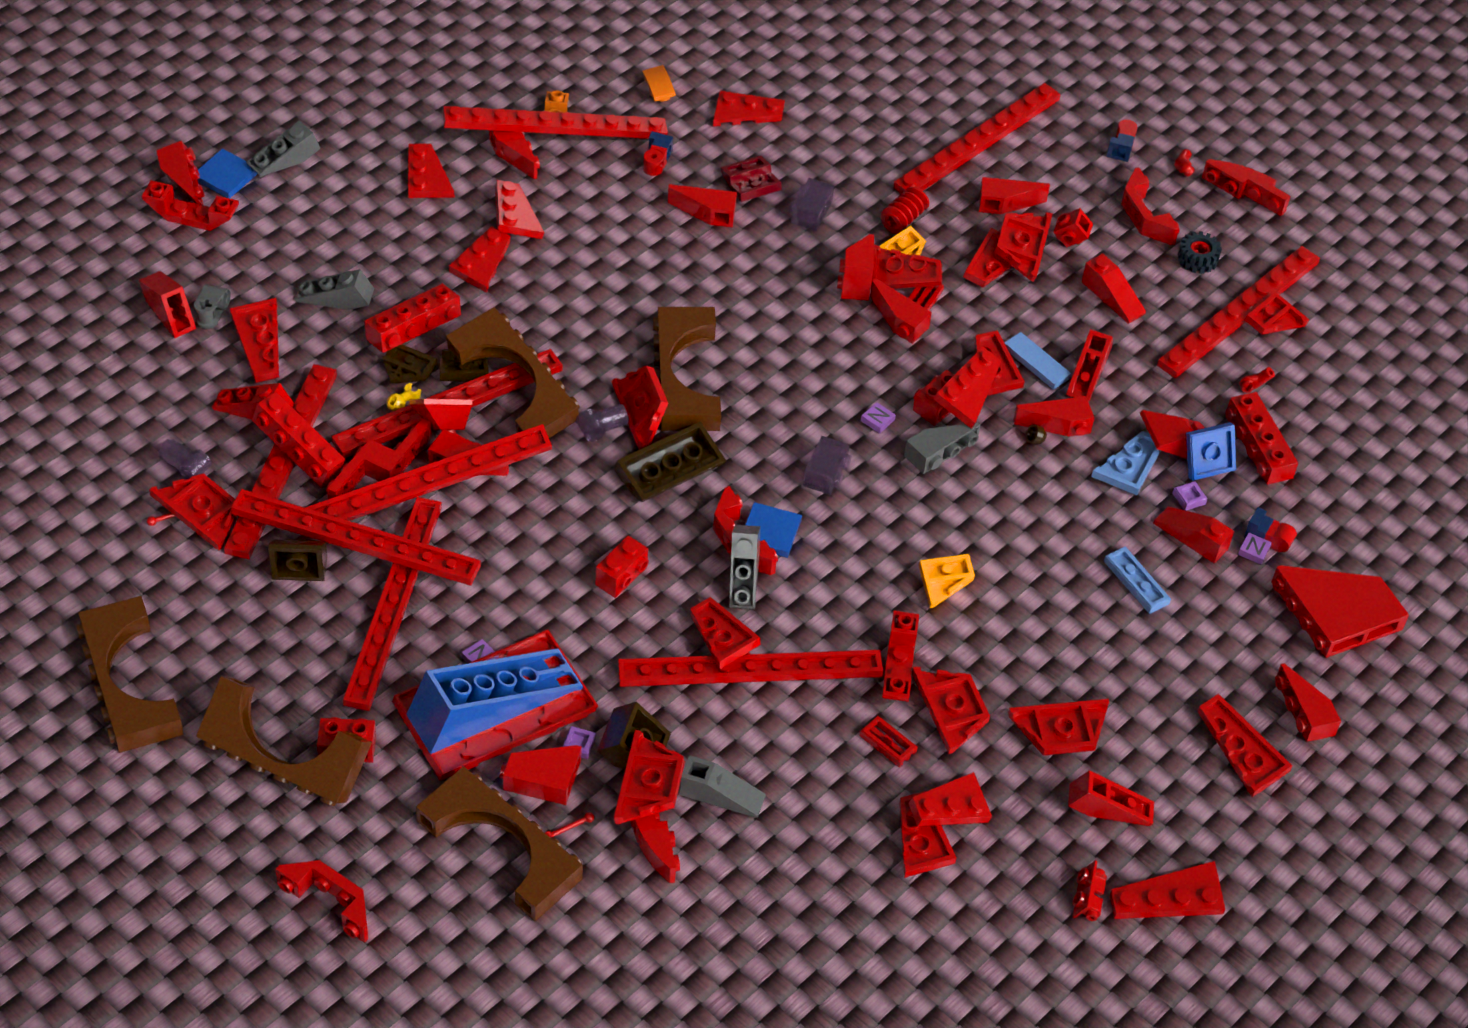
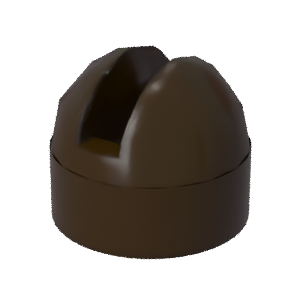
M1032 424L1026 431V441L1028 443L1042 444L1047 438V433L1042 426Z

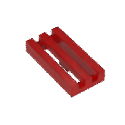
M944 285L916 287L908 298L915 302L922 290L926 288L916 302L922 305L929 293L934 291L924 308L930 311L942 294Z
M878 715L860 730L859 736L899 768L903 765L904 761H908L910 756L917 752L918 746ZM875 726H877L878 728H880V729H881L883 732H885L887 735H884V734H883L882 732H880L877 728H875ZM895 740L897 743H899L902 747H904V748L906 749V751H904L901 747H899V746H898L896 743H894L893 741Z

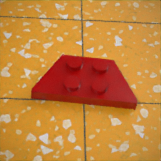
M1046 212L1044 216H1034L1033 213H1006L994 252L1026 278L1034 282L1039 270L1053 213Z
M644 366L636 372L631 371L627 373L625 378H614L611 381L639 450L651 445L669 404L654 368Z
M204 473L192 476L186 480L173 481L172 486L158 489L157 486L149 489L151 497L218 551L222 549L236 515L231 514V506L235 501L234 497Z
M916 666L912 668L913 678L947 752L952 754L989 722L990 714L971 674L950 673L938 669L937 673L921 671V667Z
M1109 699L1009 708L1008 716L1043 756L1095 751L1109 705Z
M635 730L614 814L615 824L625 823L675 808L685 764L684 756L674 750H668L664 744L657 740L655 742L650 741L639 730Z

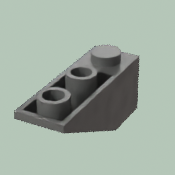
M299 120L249 159L247 164L261 177L303 163L321 148L313 132Z
M361 269L301 282L294 300L300 303L351 310L369 306L374 287Z
M975 423L972 429L966 424L924 429L906 440L904 457L923 474L931 469H937L942 462L949 458H954L961 450L973 446L978 441L981 424Z
M735 525L732 531L729 607L755 609L761 526Z
M689 755L680 781V795L758 818L766 797L765 793L720 765Z

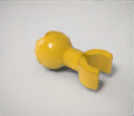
M412 383L406 384L402 394H391L387 398V408L396 411L405 407L406 402L410 401V399H420L421 389L413 392L411 391Z

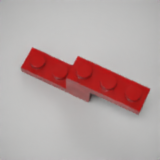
M422 418L416 426L411 427L408 436L403 442H399L396 445L395 450L369 439L364 446L358 448L353 459L349 463L344 464L341 473L329 482L326 489L328 499L351 492L365 475L377 481H382L402 474L432 438L431 422Z

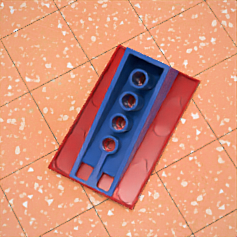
M548 629L468 664L426 670L419 685L394 695L392 703L398 710L418 746L422 749L424 756L439 781L453 776L463 766L468 770L472 769L481 762L510 752L514 747L556 732L560 727L588 717L598 707V704ZM499 655V657L496 659L488 660L492 657Z

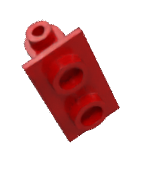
M1096 860L1087 867H1083L1077 875V893L1072 902L1074 906L1072 918L1074 919L1084 914L1087 920L1096 921L1101 915L1103 899L1094 895V893L1099 896L1104 894L1107 875L1103 869L1097 868L1098 861Z

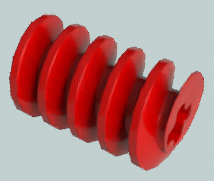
M916 187L907 188L881 212V221L884 227L892 234H899L929 207V199L922 190Z

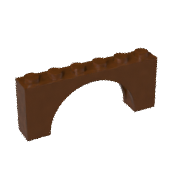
M495 307L446 335L448 349L461 365L479 358L495 357L510 360L530 374L536 385V392L529 408L515 420L517 433L543 424L550 438L579 420L578 409L580 406L573 396L569 397L565 392L563 383L559 379H554L548 365L545 362L541 363L534 348L524 343L521 333L517 329L514 330L510 326L507 316L504 313L500 314Z
M658 307L657 316H653V331H657V334L653 335V347L658 348V352H654V366H659V370H655L669 403L661 420V431H681L700 421L707 431H720V397L704 395L689 389L677 379L671 369L672 361L685 348L704 341H715V307Z
M142 596L78 612L81 623L76 624L79 638H85L86 643L82 644L85 659L92 660V664L88 665L91 679L98 680L99 685H95L94 688L98 701L103 700L105 706L100 707L104 722L110 721L111 727L107 728L110 743H116L118 751L121 753L184 735L174 698L150 701L132 697L120 690L109 676L112 662L121 648L137 636L151 631Z
M221 676L196 737L204 740L203 745L214 750L221 748L227 751L226 756L237 761L244 759L250 762V767L257 771L265 772L267 770L273 773V778L280 782L288 784L290 781L296 784V789L303 793L320 795V800L326 804L335 806L337 803H347L372 742L350 731H338L328 748L317 757L299 764L281 760L263 746L255 733L251 718V701L255 687L232 676Z
M464 766L416 806L417 822L436 838L449 829L473 823L497 826L515 836L525 847L531 862L525 879L515 890V905L535 922L582 880L583 865L575 854H569L562 848L557 839L547 836L535 821H529L522 815V812L516 805H510L502 798L499 791L495 788H489L483 783L482 778L477 773H471Z

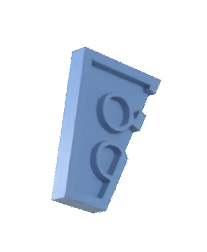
M1141 431L1125 444L1120 452L1110 456L1104 465L1094 469L1091 477L1138 495L1161 450L1156 449L1149 433Z

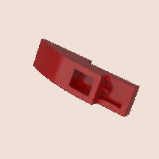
M1208 159L1205 163L1203 179L1237 199L1245 195L1279 216L1286 212L1291 196L1275 187L1277 180L1254 169L1231 162Z
M659 813L630 821L635 838L649 863L667 882L675 883L676 872L680 871V861L678 854L673 855L672 848L676 846L674 831H669L667 821H660Z

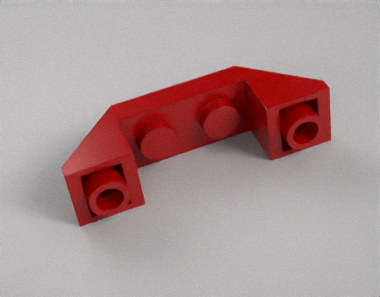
M1139 167L1135 168L1124 189L1121 205L1141 235L1169 245H1175L1180 231L1178 223L1174 221L1170 213L1153 217L1151 210L1143 202L1149 188V179Z
M150 180L142 194V199L166 221L212 231L229 221L239 205L238 200L217 195L210 207L175 199L173 185Z
M727 486L714 513L713 530L731 557L734 521L740 519V510L743 505L740 496L735 494L730 486ZM765 540L760 541L758 572L768 575L775 574L776 562H778L777 553L774 548L769 547Z
M893 611L882 698L909 702L919 614Z
M320 860L283 864L276 868L277 884L282 891L287 894L292 893L300 898L314 883L320 891L324 893L329 892L336 897L342 906L346 907L341 913L344 932L351 938L355 939L357 937L364 943L368 940L364 890Z

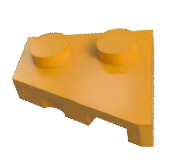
M909 226L881 244L880 248L887 250L895 249L899 250L900 253L908 255H920L926 240L912 226Z
M969 554L920 560L919 562L929 608H934L971 583L975 578Z

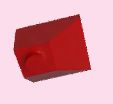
M410 399V405L423 419L431 422L433 430H441L442 432L445 429L456 433V430H465L472 407V400Z
M1147 410L1140 412L1156 449L1186 459V433L1205 428L1199 421H1192L1183 417Z

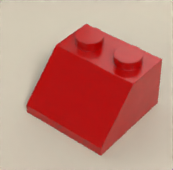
M869 234L848 247L845 251V259L840 258L839 273H843V275H838L837 289H841V299L869 301L874 265V234Z

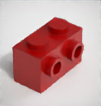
M949 370L933 377L931 382L924 388H919L913 397V411L933 426L950 414L948 410L933 400L936 393L954 376Z
M628 535L596 566L595 585L616 598L647 568L649 563L648 547Z
M338 717L320 718L317 740L318 755L328 748L338 731H350L372 742L364 762L373 763L376 743L375 720L364 718L341 719Z

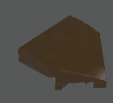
M403 344L389 350L385 356H382L390 383L425 381L438 365L436 358Z
M449 349L442 350L440 381H471L489 373L488 358L475 359L461 365Z

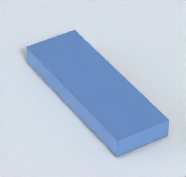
M1022 332L1004 342L1009 353L1053 390L1071 378V373Z
M1126 546L1105 556L1104 562L1149 614L1170 604L1171 598Z

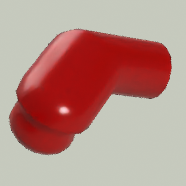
M1183 149L1174 163L1175 168L1180 173H1183L1185 177L1191 176L1195 171L1194 167L1191 166L1192 163L1189 161L1192 153L1188 149Z
M1267 367L1257 374L1244 376L1239 383L1240 389L1244 393H1250L1253 389H1257L1275 377V373L1270 367Z

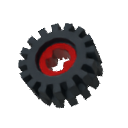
M1195 231L1191 232V235L1189 233L1186 234L1185 238L1183 237L1178 251L1177 258L1180 261V265H1186V270L1192 268L1193 273H1196L1197 270L1200 271V274H1204L1205 270L1207 273L1211 272V269L1214 270L1218 265L1222 251L1220 241L1216 242L1217 238L1215 236L1210 238L1211 234L1209 233L1206 236L1203 235L1202 231H1199L1198 235Z

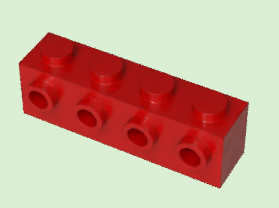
M442 283L364 320L366 340L382 353L391 350L461 316L460 296Z
M274 392L257 404L252 421L318 486L324 487L340 474L345 458L277 392Z
M1253 392L1231 397L1225 412L1226 418L1235 425L1236 435L1243 442L1247 455L1255 463L1258 474L1263 477L1267 485L1293 479L1298 461L1258 393Z

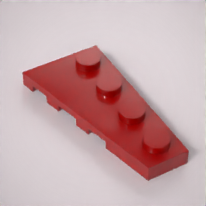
M277 298L230 308V315L255 383L279 378Z
M982 347L936 393L933 400L972 429L996 376L1001 360L992 352Z
M1220 694L1215 695L1199 706L1198 714L1252 798L1291 771L1293 765Z
M1215 861L1111 889L1110 892L1114 919L1222 915L1226 909Z

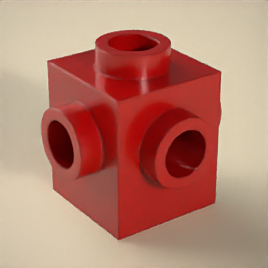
M1079 208L1072 212L1061 214L1057 218L1053 233L1066 248L1074 244L1078 245L1084 240L1089 239L1093 222Z

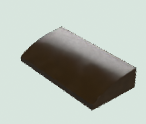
M700 421L617 460L614 470L629 491L639 501L644 502L726 463V459Z

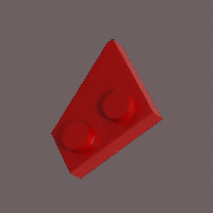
M1274 292L1249 312L1244 321L1264 335L1305 327L1310 319L1278 293Z

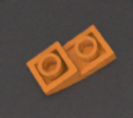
M663 65L642 70L643 77L649 86V91L654 101L664 102L669 100L670 97L676 96L672 82Z
M559 90L547 91L544 111L567 112L569 93H563Z

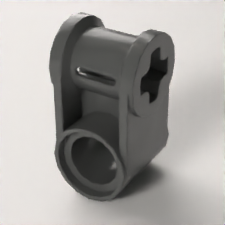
M208 284L203 286L199 297L194 303L195 311L198 313L196 322L200 328L211 329L218 324L223 312L230 303L231 292L229 289Z

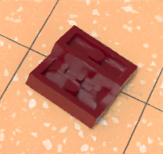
M762 156L721 167L724 179L732 192H737V198L741 202L782 190L781 181L771 173V164Z

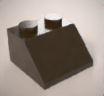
M274 539L269 543L272 580L325 581L327 565L326 541Z
M632 702L613 709L597 751L615 767L626 769L635 730L643 732L645 738L652 742L657 740L664 744L665 747L671 732L638 702Z

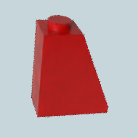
M161 271L139 280L145 301L174 338L196 329L183 286Z
M573 745L511 753L508 762H503L499 778L503 779V790L567 805L581 764L582 746Z

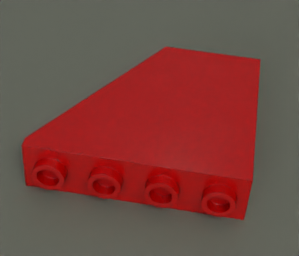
M1280 565L1276 567L1271 581L1274 590L1281 595L1286 602L1287 608L1294 613L1299 620L1301 628L1309 634L1314 646L1321 651L1325 658L1401 631L1409 616L1382 577Z

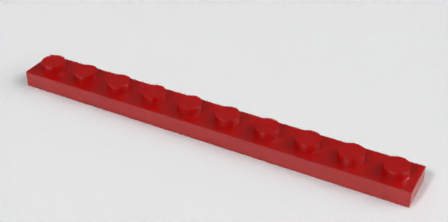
M1043 83L894 181L893 188L900 194L909 187H916L924 191L1058 102L1061 94L1046 83Z
M443 106L444 128L649 139L652 131L668 135L665 118Z
M1303 246L1298 248L1158 360L1157 366L1176 379L1246 323L1244 320L1249 312L1274 292L1279 295L1318 265L1320 257Z
M552 349L537 354L541 363L545 362L548 365L552 375L563 371V364ZM513 363L426 399L472 400V407L534 383V381L524 368ZM408 405L332 436V443L337 451L344 458L355 455L358 448L364 446L369 439L382 444L409 433L411 427L416 426L422 417L411 405Z
M313 364L293 406V409L312 427L337 377L336 369ZM274 444L251 492L278 500L295 462L276 444ZM239 516L224 547L225 554L250 560L266 524Z
M541 424L305 508L351 521L552 450V445L544 425Z
M244 489L240 490L231 506V514L320 541H326L333 545L470 586L481 567V560Z
M417 497L403 537L429 545L442 509V502ZM397 563L392 564L344 695L343 706L370 711L420 570Z
M880 650L745 654L722 669H719L713 656L618 659L620 687L882 677L883 675Z

